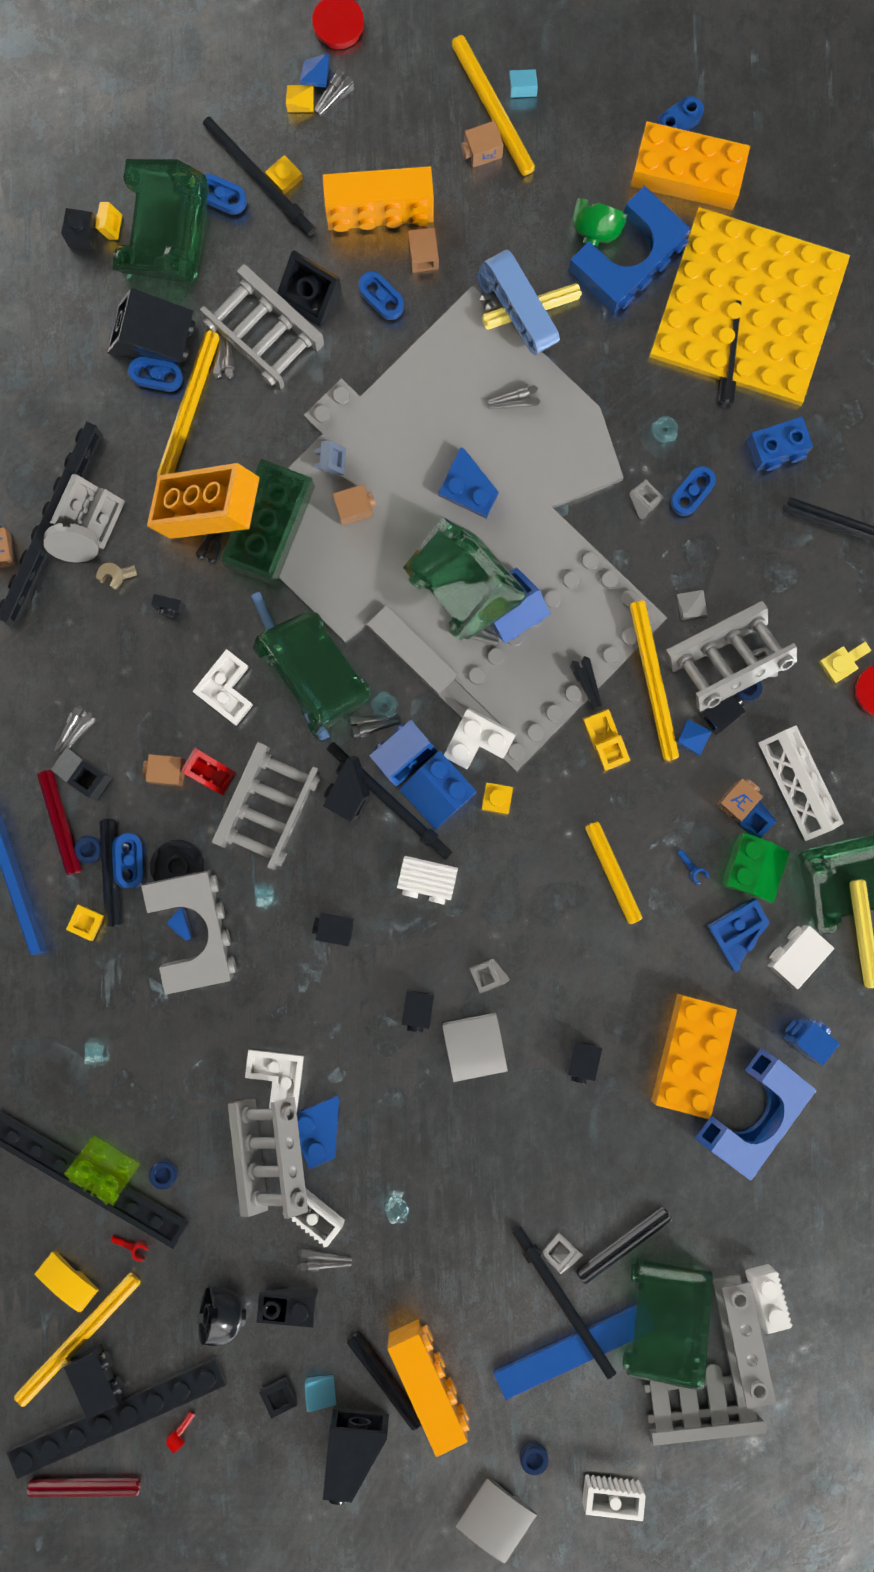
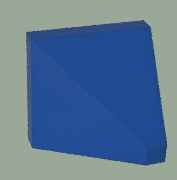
M322 54L304 61L300 78L301 85L326 88L330 69L329 54Z
M687 719L676 744L700 756L712 731Z
M759 801L738 824L751 835L761 838L777 820L764 804Z

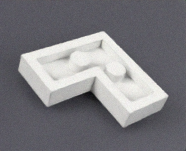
M226 649L192 692L236 726L253 706L251 702L233 689L249 667Z
M468 708L444 756L465 769L469 768L479 747L503 759L517 733Z
M253 1049L248 1050L245 1078L272 1081L269 1109H271V1102L295 1097L296 1112L298 1111L304 1056Z

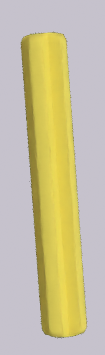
M574 283L538 295V298L545 310L578 300L582 292L580 286ZM504 307L484 313L482 317L484 327L488 330L512 322Z
M859 879L850 881L849 885L863 982L866 988H874V935L866 881Z

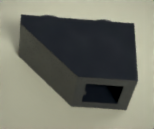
M68 747L65 748L51 768L66 783L93 800L99 798L112 779Z
M356 756L349 757L347 760L343 759L336 770L338 777L335 783H331L324 793L326 801L323 807L350 822L359 818L370 796L360 760Z
M285 1288L260 1292L256 1323L313 1328L316 1319L318 1290Z

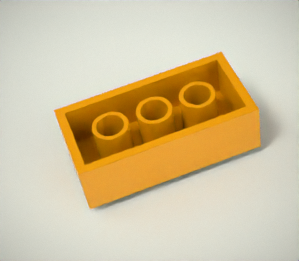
M646 121L630 187L641 189L645 185L652 192L733 210L740 193L750 146Z
M431 166L323 174L325 209L329 230L344 232L350 228L371 230L376 226L397 228L403 224L423 226L429 222H434Z
M238 463L159 475L147 526L169 539L249 529L260 477Z
M677 994L651 1099L655 1105L706 1119L711 1117L736 1017V1009Z
M417 1319L390 1332L387 1349L434 1454L438 1457L468 1442L467 1431L470 1430L469 1416L464 1404L458 1405L457 1389L452 1378L446 1379L444 1371L446 1366L440 1352H434L432 1342L434 1339L428 1325L422 1326L420 1319Z

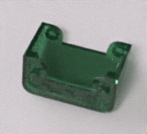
M126 159L123 179L127 188L136 193L130 246L120 245L116 248L113 255L112 269L120 273L178 282L194 281L198 272L208 197V181L206 176L178 159Z
M442 517L403 567L410 576L408 578L409 582L418 589L424 587L430 590L452 617L448 621L451 627L449 631L459 640H463V638L471 639L521 605L529 596L521 584L476 534Z
M308 610L256 636L253 650L260 659L265 656L268 657L266 663L269 667L273 665L301 705L303 716L308 714L307 717L311 723L307 727L313 736L316 737L365 705L370 699L369 693L371 689L364 679H360L324 629V622L317 612L312 613Z
M874 835L808 849L799 854V864L814 927L819 934L836 932L842 926L841 917L854 915L850 881L859 879L866 881L870 911L874 910Z
M637 1257L636 1264H632L631 1282H635L637 1288L633 1345L630 1346L629 1352H624L623 1370H627V1375L688 1389L703 1390L706 1375L713 1289L712 1272L704 1265Z

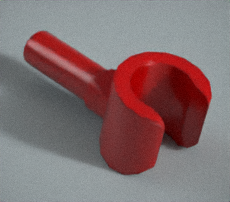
M115 1235L112 1236L110 1241L131 1251L134 1260L139 1262L145 1260V1256L135 1251L137 1248L148 1250L149 1246L145 1241L133 1243Z
M189 1411L177 1429L167 1436L166 1445L172 1453L177 1452L185 1444L180 1435L194 1418L195 1414L192 1411Z

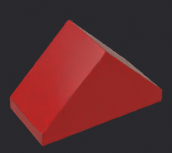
M194 748L180 771L222 796L236 774L232 769Z

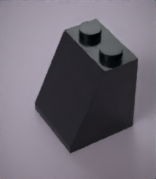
M130 288L119 302L107 353L129 359L147 357L172 362L178 366L182 361L185 362L188 355L189 346H186L187 336L192 335L195 321L191 320L193 310Z
M333 1409L329 1430L323 1500H329L334 1505H343L346 1502L352 1503L387 1440L389 1414Z

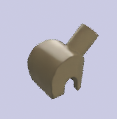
M104 563L99 567L96 579L104 583L107 578L111 577L112 581L109 586H111V589L117 590L124 579L138 575L135 565L120 569L114 563Z

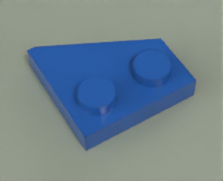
M462 447L438 492L439 497L486 519L499 494L498 490Z
M752 898L707 925L732 971L737 972L741 968L742 960L748 951H752L757 943L758 936L763 934L770 922L757 899Z
M338 1095L297 1112L301 1151L309 1169L336 1157L340 1100Z

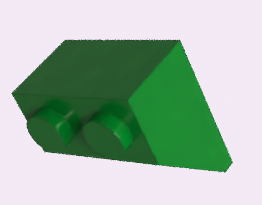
M747 833L737 834L721 886L774 903L790 851L770 841Z

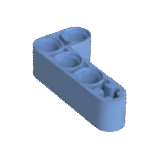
M506 249L484 261L477 272L478 284L485 294L495 292L529 351L536 355L558 343L560 338L557 328L513 254Z

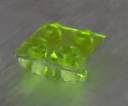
M93 1136L64 1175L69 1178L68 1182H73L81 1188L84 1187V1192L90 1190L92 1197L96 1194V1197L104 1201L105 1205L109 1203L114 1206L120 1193L141 1164L98 1137Z

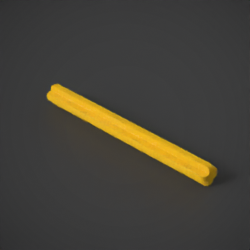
M463 35L453 38L452 48L492 121H495L499 134L523 176L531 174L534 171L535 165L466 38Z
M206 330L157 477L175 472L220 339L218 333H213L211 330Z
M640 600L630 603V610L663 759L669 761L677 759L679 753L646 603Z
M129 1273L14 1395V1400L20 1406L24 1407L139 1286L140 1280L135 1274Z

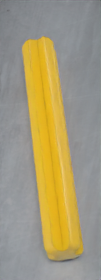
M596 821L585 827L627 922L634 924L640 921L642 915L600 823Z

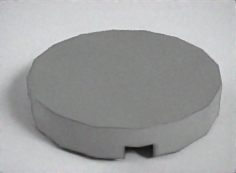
M63 523L49 527L44 534V548L55 558L78 563L92 560L98 554V537L87 527L78 524H70V527H63Z

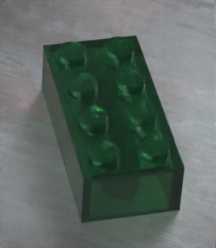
M260 459L255 475L260 478L250 527L245 530L231 531L220 561L226 568L276 586L315 489V484L309 476Z

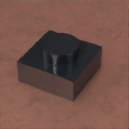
M154 594L151 604L158 610L159 615L174 618V614L182 616L185 607L181 600Z
M286 1377L260 1389L259 1393L271 1419L296 1407L298 1404Z

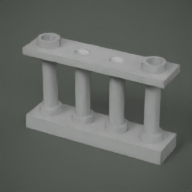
M243 264L237 270L240 280L238 289L213 314L203 306L200 309L204 319L202 323L208 330H211L213 333L217 331L227 339L236 350L262 372L260 375L270 386L275 384L281 390L284 387L282 376H280L281 372L305 347L309 348L311 346L318 352L324 346L323 334L250 268ZM253 293L259 299L258 306L232 332L221 321L247 294L251 295ZM266 312H274L279 317V322L251 349L241 338ZM286 329L288 331L292 329L298 334V340L272 367L269 366L260 356Z
M763 601L666 650L667 661L671 670L675 672L681 668L685 669L699 689V692L696 693L697 708L700 712L717 706L722 700L781 670L789 669L797 662V646L793 643L782 648L766 627L768 624V608ZM751 632H757L772 652V655L758 661L742 637ZM728 644H733L748 665V667L735 674L718 651V649ZM704 656H708L724 678L709 686L693 663Z
M257 742L212 843L224 848L227 843L240 845L269 858L270 861L267 867L275 870L277 865L281 867L288 853L284 850L310 791H316L321 777L318 776V768L312 767L310 773L307 774L271 758L272 755L269 754L270 748ZM269 768L303 783L304 787L299 798L296 799L260 783V779L257 777L261 769ZM256 792L292 808L293 811L287 824L249 808V804L246 801L250 793L254 795ZM247 818L282 834L276 848L273 849L238 833V829H235L238 819Z
M295 1097L271 1102V1109H257L256 1099H245L228 1103L240 1217H250L268 1211V1206H283L284 1219L308 1212ZM273 1120L275 1137H260L258 1121ZM261 1149H276L278 1166H263ZM265 1177H279L281 1194H266Z
M739 1274L711 1279L735 1396H744L747 1409L776 1404L751 1282L742 1283Z

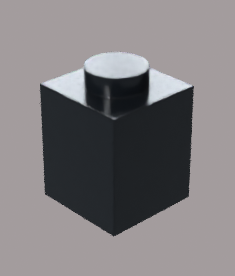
M66 208L61 234L69 248L95 252L99 230L95 228L96 218L93 212Z
M734 694L722 700L717 706L703 710L699 716L713 733L717 735L746 711L743 708V701L738 695Z
M321 913L320 918L315 917L312 934H317V941L350 946L355 919Z
M407 990L402 1025H407L408 1031L423 1033L424 1028L429 1029L434 994Z
M572 1040L565 1071L567 1075L572 1076L571 1081L587 1084L588 1080H596L602 1053L600 1046Z

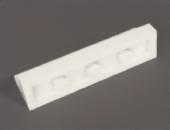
M797 725L758 743L805 841L832 831L844 824ZM778 739L783 748L781 757L774 755L769 746L770 743ZM784 765L793 769L795 773L793 782L784 778L782 773ZM796 790L805 794L807 798L805 807L796 803L794 798ZM808 815L817 818L820 829L810 832L806 823Z

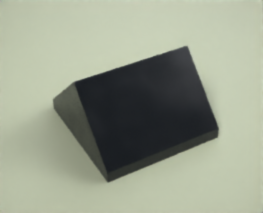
M293 250L277 294L298 313L321 325L342 294L338 276Z

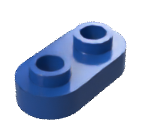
M685 97L658 117L656 124L668 126L666 122H672L674 125L669 127L689 131L701 121L704 106L696 97ZM687 107H692L695 111H689Z
M203 174L196 180L195 190L199 200L203 203L233 215L239 214L245 209L247 198L244 190L239 185L213 174ZM208 189L214 190L211 194H206L205 192ZM232 199L238 200L236 204L229 203Z
M374 271L363 274L359 280L361 296L383 318L394 320L400 317L404 310V300L401 294L381 274ZM375 286L377 289L371 292L368 290V287ZM389 304L395 305V308L393 310H388L386 306Z
M137 357L130 363L128 368L132 381L138 386L172 392L179 389L183 382L180 368L172 362ZM143 370L148 371L145 377L139 376ZM168 376H174L173 381H165Z
M703 466L695 468L676 490L671 498V507L676 514L680 516L691 515L711 492L716 483V476L710 468ZM702 479L705 482V486H699L696 480ZM680 500H687L689 505L687 507L681 506Z
M121 834L114 839L112 844L113 878L115 883L122 888H134L140 884L143 878L142 843L135 834ZM124 842L129 845L127 853L122 850ZM124 870H128L130 872V878L128 880L124 879L123 877Z

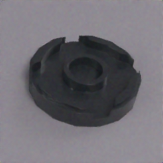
M170 840L162 844L153 853L150 861V874L154 881L205 871V859L201 851L194 844L184 840Z

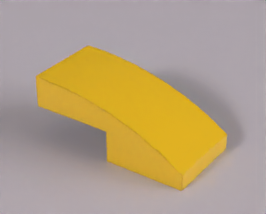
M606 708L582 718L605 771L630 761L622 737L618 734L609 709Z
M51 1252L35 1273V1276L47 1288L77 1312H82L99 1290L82 1271H75L58 1252Z

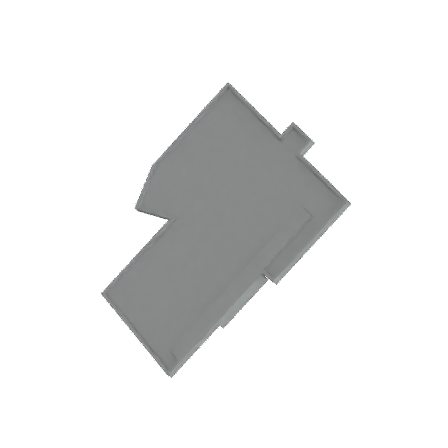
M472 285L361 396L341 378L304 415L305 420L321 436L255 500L249 529L231 532L344 643L349 641L364 627H367L461 719L466 710L471 708L516 732L517 735L503 760L517 772L588 700L583 688L573 675V671L570 668L571 662H579L582 668L581 660L583 657L590 658L597 688H599L639 648L630 603L640 600L645 601L652 633L667 617L554 509L621 482L624 478L600 406L543 352L536 355L532 354L514 324L509 322L489 330L485 329L482 317L484 313H487L485 310L486 305L483 306L479 301L482 294ZM535 385L538 387L537 392L530 395L531 398L537 397L541 401L538 406L489 409L488 400L515 392L517 389L525 386ZM330 440L346 448L344 475L335 476L314 467L315 463H320V455L315 454V450L321 448V441ZM461 447L467 451L499 492L487 519L438 496V492ZM364 484L366 492L372 491L376 507L372 508L373 517L342 526L333 493ZM516 567L540 590L551 613L539 624L533 625L522 632L517 638L506 643L501 639L499 644H493L451 635L447 630L450 627L458 628L459 624L455 623L452 619V616L458 615L462 618L464 616L472 620L474 624L495 633L474 602L472 595Z

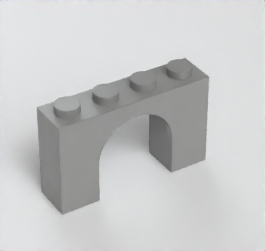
M211 870L142 885L147 913L174 907H186L199 913L208 927V942L203 952L191 958L163 963L159 967L165 995L231 981L234 977L233 973L237 970L235 959L233 956L229 957L227 946L231 945L228 929L223 930L221 919L225 918V912L222 902H217L215 892L219 891V884L216 875L212 876Z

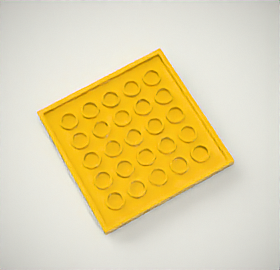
M698 207L688 237L689 243L684 249L649 357L721 380V377L727 378L730 346L735 338L733 320L740 317L733 381H736L737 386L801 406L805 399L850 255ZM736 300H740L742 302L741 305L736 303Z

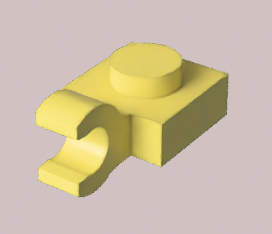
M866 642L850 652H847L843 646L819 661L832 683L835 684L859 669L855 661L872 650Z

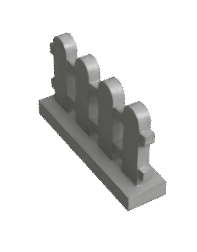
M710 1363L705 1367V1378L695 1379L693 1371L689 1367L683 1366L677 1370V1381L667 1382L666 1375L661 1370L655 1369L649 1374V1384H644L645 1393H651L653 1414L648 1415V1421L655 1424V1428L649 1429L650 1442L653 1446L767 1433L765 1421L757 1417L756 1412L762 1411L761 1407L747 1409L744 1396L736 1397L737 1405L727 1406L724 1384L732 1383L731 1375L723 1376L721 1368L714 1363ZM706 1386L709 1408L699 1409L696 1387ZM678 1389L681 1411L671 1412L668 1390ZM738 1414L739 1419L729 1420L728 1415ZM710 1417L711 1422L701 1423L700 1418ZM682 1420L683 1425L673 1426L672 1421Z

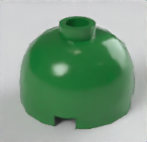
M578 198L572 220L576 232L584 237L583 243L586 244L590 241L595 247H598L599 243L614 241L621 234L628 215L598 202L597 204L589 205V200Z

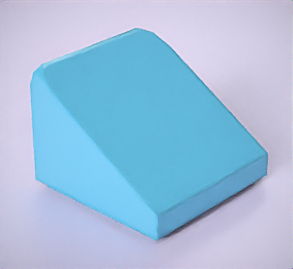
M536 69L509 70L511 98L537 97L538 82Z
M334 1375L306 1378L305 1397L307 1412L336 1405Z

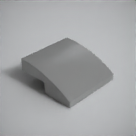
M72 474L50 523L52 525L63 523V527H70V524L87 527L97 535L99 548L104 550L125 501L108 490L95 486L79 475Z
M496 1012L442 1023L453 1082L508 1071Z
M489 1477L456 1525V1528L487 1553L506 1563L537 1516V1513L518 1496L510 1495Z

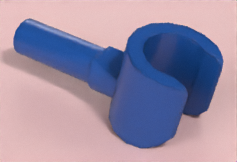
M683 850L677 853L690 870L689 877L691 881L700 884L696 879V874L699 871L706 878H709L708 871L697 867Z

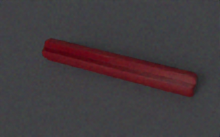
M44 770L39 772L37 777L65 873L67 875H74L81 872V866L75 855L74 842L53 771Z
M139 1478L31 1479L27 1486V1495L29 1497L138 1496L141 1482Z

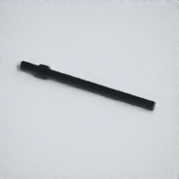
M210 116L205 118L203 125L286 211L285 215L292 223H297L308 236L313 235L316 227L304 216V211L296 203L293 204Z
M334 741L326 749L339 762L350 757ZM362 768L368 789L421 837V842L427 847L431 846L446 860L453 852L437 838L439 835L433 829H427Z
M521 1226L518 1227L512 1234L524 1251L522 1253L528 1263L533 1264L606 1378H612L617 1372L541 1258L542 1252L538 1246L532 1244Z

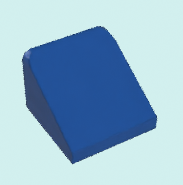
M180 907L169 919L167 925L185 941L193 940L194 934L185 907Z

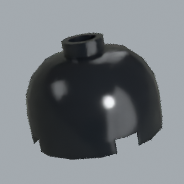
M214 1286L205 1289L199 1314H203V1324L199 1323L198 1327L201 1345L208 1346L225 1345L235 1338L240 1327L245 1326L246 1309H242L239 1297L230 1289Z

